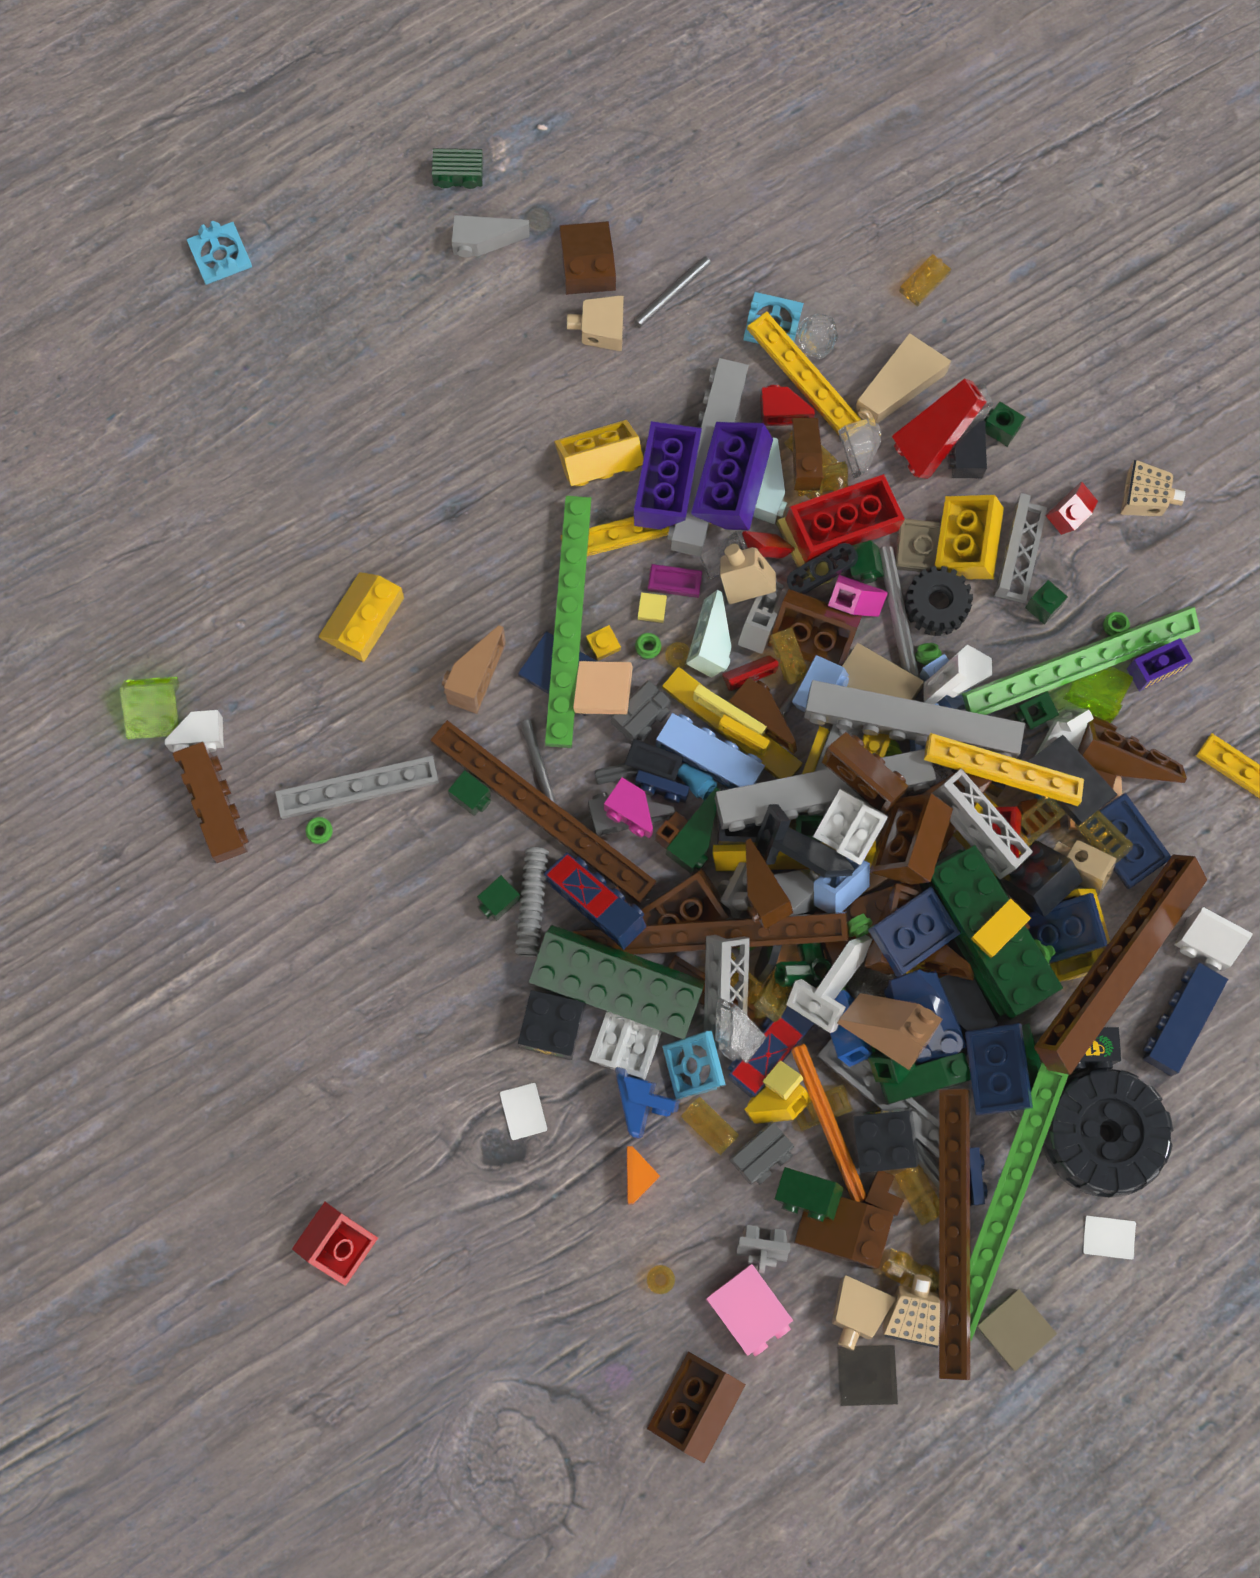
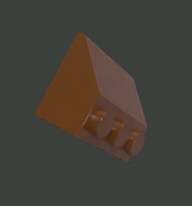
M788 589L767 646L810 662L817 655L843 666L862 615H853L828 606L829 603Z
M845 732L827 748L822 763L872 807L886 814L907 790L906 779L899 772H892L886 767L885 761L881 756L876 753L871 754L864 748L865 745L860 738Z
M932 793L899 798L889 810L870 872L908 884L930 882L942 849V843L950 823L953 808Z
M688 1351L647 1430L689 1456L705 1463L746 1384Z

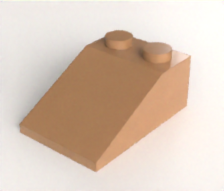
M498 625L455 662L451 671H446L442 686H445L444 694H446L448 704L476 714L478 713L506 645L504 627Z
M860 993L841 1016L837 1024L910 1070L930 1042L943 1019L935 1015L932 1010L924 1008L917 1003Z

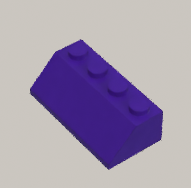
M651 421L634 507V526L660 530L686 520L702 428Z
M716 422L691 511L693 516L727 530H750L773 443V438L764 423Z

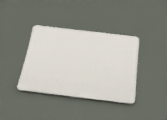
M535 1083L500 1092L512 1140L547 1131Z
M1086 1216L1084 1254L1134 1259L1136 1222Z

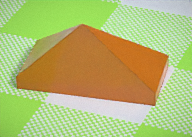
M627 1146V1204L634 1205L660 1175L633 1146Z

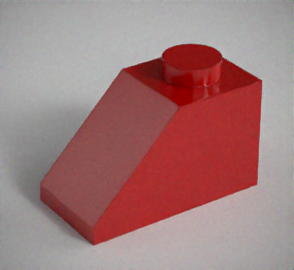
M779 385L762 387L760 395L761 423H764L765 426L792 425V418H814V409L790 388Z
M1080 482L1045 516L1058 532L1063 535L1076 530L1093 513L1098 500L1085 484Z

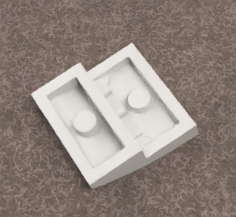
M840 788L813 837L861 865L888 816Z
M607 1011L590 1061L613 1070L616 1067L625 1068L628 1075L645 1080L662 1031Z

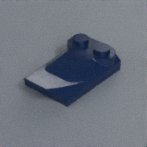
M919 969L889 980L888 987L884 989L886 998L920 1004L924 1008L932 1010L935 1015L943 1019L930 1042L915 1061V1064L922 1065L956 1055L967 1047L965 1036L936 970L927 973Z

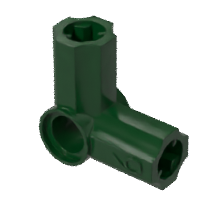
M822 942L797 944L800 961H784L776 964L774 977L775 982L780 987H793L795 981L802 979L817 988L832 967L830 962L824 957Z

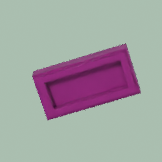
M651 564L648 591L699 598L702 571Z

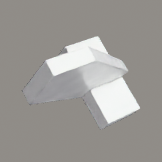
M966 645L924 682V703L935 705L946 695L954 698L992 676V658Z
M1065 707L1058 711L1059 716L1047 721L1050 729L1036 755L1062 735L1078 750L1087 723L1094 719L1090 710Z
M865 935L849 941L817 989L802 979L795 981L786 1005L829 1033L836 1031L839 1025L837 1022L843 1015L845 1006L834 999L864 961L872 939Z

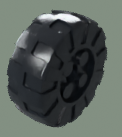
M1101 1068L1086 1070L1066 1080L1044 1140L1043 1150L1048 1162L1058 1172L1057 1175L1071 1187L1096 1197L1114 1198L1127 1196L1143 1189L1154 1181L1168 1162L1173 1147L1171 1132L1174 1131L1170 1112L1165 1110L1161 1102L1163 1098L1151 1085L1148 1086L1138 1079L1139 1076L1124 1070ZM1100 1126L1105 1127L1109 1132V1139L1107 1141L1100 1136Z

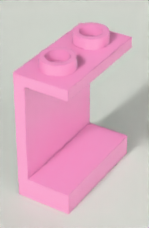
M752 1264L705 1299L739 1343L746 1356L752 1353L756 1357L768 1348L766 1341L774 1335L779 1339L791 1330L789 1324L793 1319Z

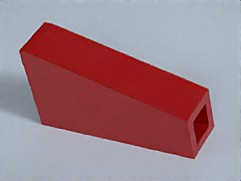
M964 378L892 435L896 442L894 444L896 451L902 457L905 456L909 462L907 465L908 469L915 477L928 479L933 475L987 401L973 381Z

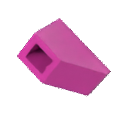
M838 575L828 606L853 615L879 617L888 592Z
M622 777L604 803V810L607 812L606 816L616 823L624 822L630 826L628 829L636 836L642 838L644 835L650 839L653 833V826L645 791Z

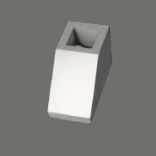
M219 711L190 712L165 739V745L169 751L176 752L200 742H204L210 752H215L216 748H224L223 717Z

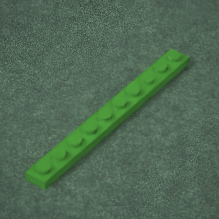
M566 496L545 739V746L572 748L575 715L573 706L579 665L591 497Z
M1188 606L964 692L962 697L965 709L968 712L987 715L1160 648L1179 638L1183 639L1200 632L1195 607Z
M1043 1062L1031 1091L1033 1108L1025 1109L970 1258V1341H972L1068 1077V1074L1048 1071Z

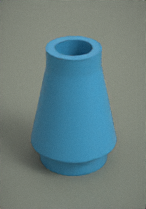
M687 763L683 764L678 771L677 777L686 786L690 787V791L696 798L701 797L703 800H706L717 786L712 776L689 766Z

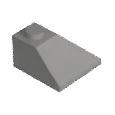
M811 869L774 875L791 902L793 914L791 915L819 910L814 905V881L821 875Z

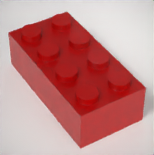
M884 474L790 506L785 517V521L804 563L842 543L855 545L898 532L905 520Z

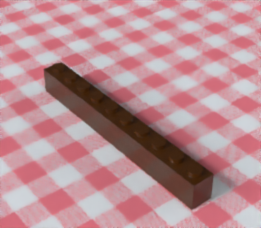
M1175 854L1171 856L1036 1043L1034 1048L1048 1071L1071 1075L1202 889L1207 878L1196 856Z

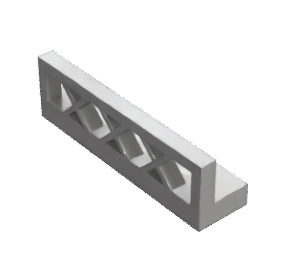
M1023 493L1020 494L1015 504L995 592L996 597L1025 603L1027 600L1047 507L1029 503L1031 495ZM1027 511L1040 514L1036 523L1029 525L1026 520ZM1028 532L1033 539V545L1024 549L1020 543L1021 537ZM1023 555L1028 563V568L1019 572L1015 567L1016 559ZM1018 579L1023 587L1022 595L1009 592L1012 581Z
M962 768L932 792L933 795L953 808L950 822L971 846H977L986 863L999 879L1017 869L1033 852ZM957 779L965 787V793L960 792L953 784ZM974 802L980 804L983 808V814L977 812L974 808ZM992 823L998 825L1001 829V835L995 833L992 829ZM1010 844L1015 845L1022 853L1018 858L1010 850Z
M717 935L706 936L704 1032L712 1031L716 1049L719 1050L746 1045L749 938L745 936L730 939ZM740 945V954L733 961L731 958V946ZM737 971L739 973V981L732 987L730 985V978ZM734 998L738 1000V1008L731 1014L729 1006ZM735 1024L737 1026V1038L729 1040V1031Z

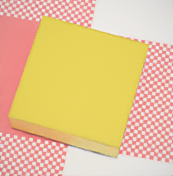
M641 592L638 620L664 623L667 596Z
M780 1060L763 1080V1083L786 1100L803 1080V1077Z

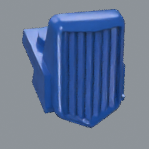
M615 1068L627 1131L632 1137L638 1139L643 1137L650 1107H652V1113L667 1117L670 1116L671 1112H678L680 1101L654 1094L656 1083L630 1077L625 1068Z

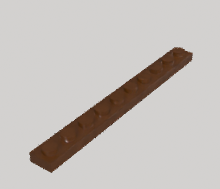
M448 720L431 738V743L639 904L656 884L655 879Z
M846 912L791 915L766 929L763 928L760 921L754 922L752 918L646 925V928L624 950L599 928L573 931V933L631 954L706 950V936L717 935L725 939L745 936L749 938V947L848 941ZM740 945L731 946V948H740Z
M939 1089V1379L970 1380V1090Z

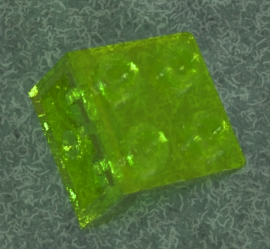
M1111 666L1072 681L1063 699L1082 709H1089L1092 714L1111 723L1123 706L1121 702L1133 681V677Z
M178 676L124 681L120 687V696L127 739L167 737L179 725L175 695L179 688Z

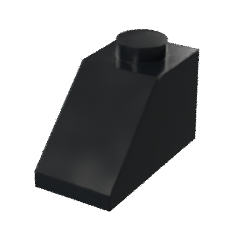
M979 421L955 444L952 454H948L947 467L952 469V478H983L987 470L985 421Z

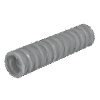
M529 847L525 849L527 857L524 858V862L527 864L523 867L526 873L522 877L525 881L522 882L524 890H521L523 898L520 899L522 906L519 907L521 915L518 916V920L521 922L517 925L520 931L516 935L519 937V940H516L518 948L515 949V953L524 957H536L539 954L537 947L540 946V942L537 940L541 937L538 931L542 927L539 925L542 922L540 914H543L541 906L544 905V901L542 898L545 896L542 890L546 887L543 881H546L544 873L547 871L545 865L548 864L546 857L549 856V851L540 847Z

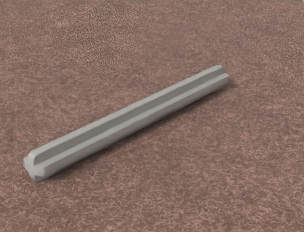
M891 546L881 547L879 550L884 572L883 579L886 591L888 592L887 598L901 667L919 678L893 548Z

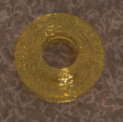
M681 642L672 643L665 652L667 663L674 668L687 666L686 661L690 648ZM679 652L683 655V658L678 660L673 655Z
M664 1265L653 1267L647 1275V1285L656 1294L668 1293L675 1284L674 1273ZM658 1274H663L666 1277L664 1285L656 1283L655 1278Z

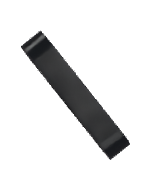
M848 543L839 544L791 571L787 577V585L791 590L805 594L852 568L858 561V553ZM842 551L852 552L849 555V561L845 562L841 559L835 562L839 566L835 569L834 564L829 558L833 556V559L836 561L842 557ZM821 562H826L829 564L828 573L823 576L817 575L815 571L816 566ZM809 569L812 576L816 579L813 582L810 577L803 581L804 586L802 587L793 585L797 582L796 577L800 576L802 579L808 577L809 574L806 571Z

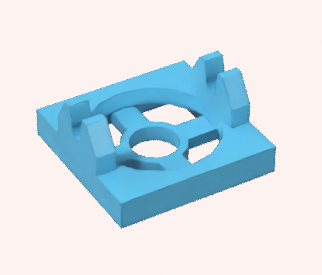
M211 221L209 228H206L203 224L198 230L199 235L187 239L206 285L252 267L234 222L220 226L218 222ZM227 237L234 241L235 244L226 247L220 245L217 238ZM210 241L212 245L210 254L201 257L202 247L206 242ZM222 249L227 252V256L223 260H216L213 257L214 252ZM238 252L236 260L230 258V255ZM213 262L215 266L210 268L206 264Z
M755 292L748 315L747 326L761 316L756 315L760 309L772 305L773 310L770 315L780 321V327L783 330L789 331L787 335L794 342L804 303ZM781 308H785L790 313L792 322L783 321L779 315ZM746 326L743 340L759 344L747 330Z
M705 1031L687 1037L685 1040L681 1039L662 1046L676 1100L717 1090V1087L726 1085L712 1031ZM692 1046H701L706 1051L707 1056L700 1058L698 1055H695ZM684 1050L685 1057L682 1059L681 1064L678 1065L680 1053ZM691 1057L697 1062V1070L694 1073H690L686 1065ZM710 1065L709 1077L702 1084L699 1074L703 1066ZM684 1073L689 1076L693 1086L688 1085L680 1074Z

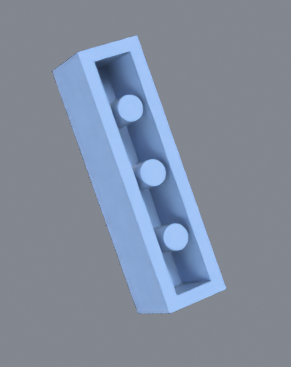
M674 713L671 714L656 739L657 748L684 757L682 762L712 776L713 780L729 789L757 783L765 767L761 763L760 758L750 753L748 755L738 750L737 745L727 740L725 742L715 737L714 732L705 727H702V729L698 728L685 715L679 714L677 716Z

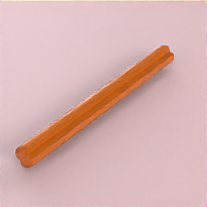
M805 1044L797 1045L792 1048L791 1052L803 1077L804 1084L851 1200L861 1202L866 1199V1192Z

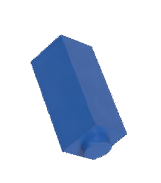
M842 990L834 1000L845 1006L844 1014L855 998L845 990ZM838 1025L836 1031L830 1033L837 1057L849 1067L868 1059L873 1053L870 1044L841 1025Z

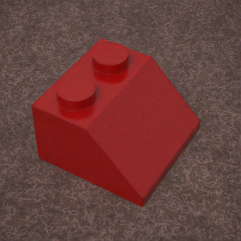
M324 1201L292 1250L308 1263L346 1286L378 1240V1237Z

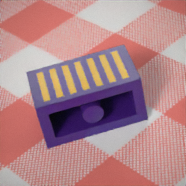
M1181 638L1134 659L1127 668V671L1140 692L1184 671L1192 663L1193 659Z

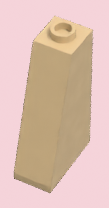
M909 333L860 396L855 412H857L862 420L870 421L876 425L944 377L948 372L951 360Z

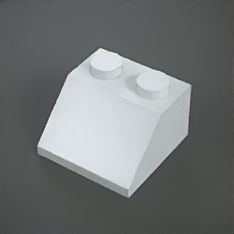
M1202 907L1187 918L1174 945L1180 948L1182 954L1190 958L1197 957L1203 960L1208 968L1214 971H1224L1232 966L1253 933Z

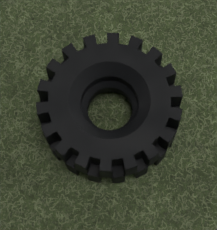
M933 566L930 567L928 572L924 569L920 572L919 576L916 575L907 590L904 603H906V613L910 614L908 620L910 623L915 621V628L918 630L921 627L925 628V634L930 635L931 631H935V636H941L944 631L946 635L952 633L954 628L957 630L961 627L971 610L973 594H970L972 588L970 584H964L966 578L963 575L960 578L956 576L958 571L952 569L951 573L946 572V566H942L940 570ZM935 591L944 593L949 599L948 606L943 609L933 607L929 602L930 594Z

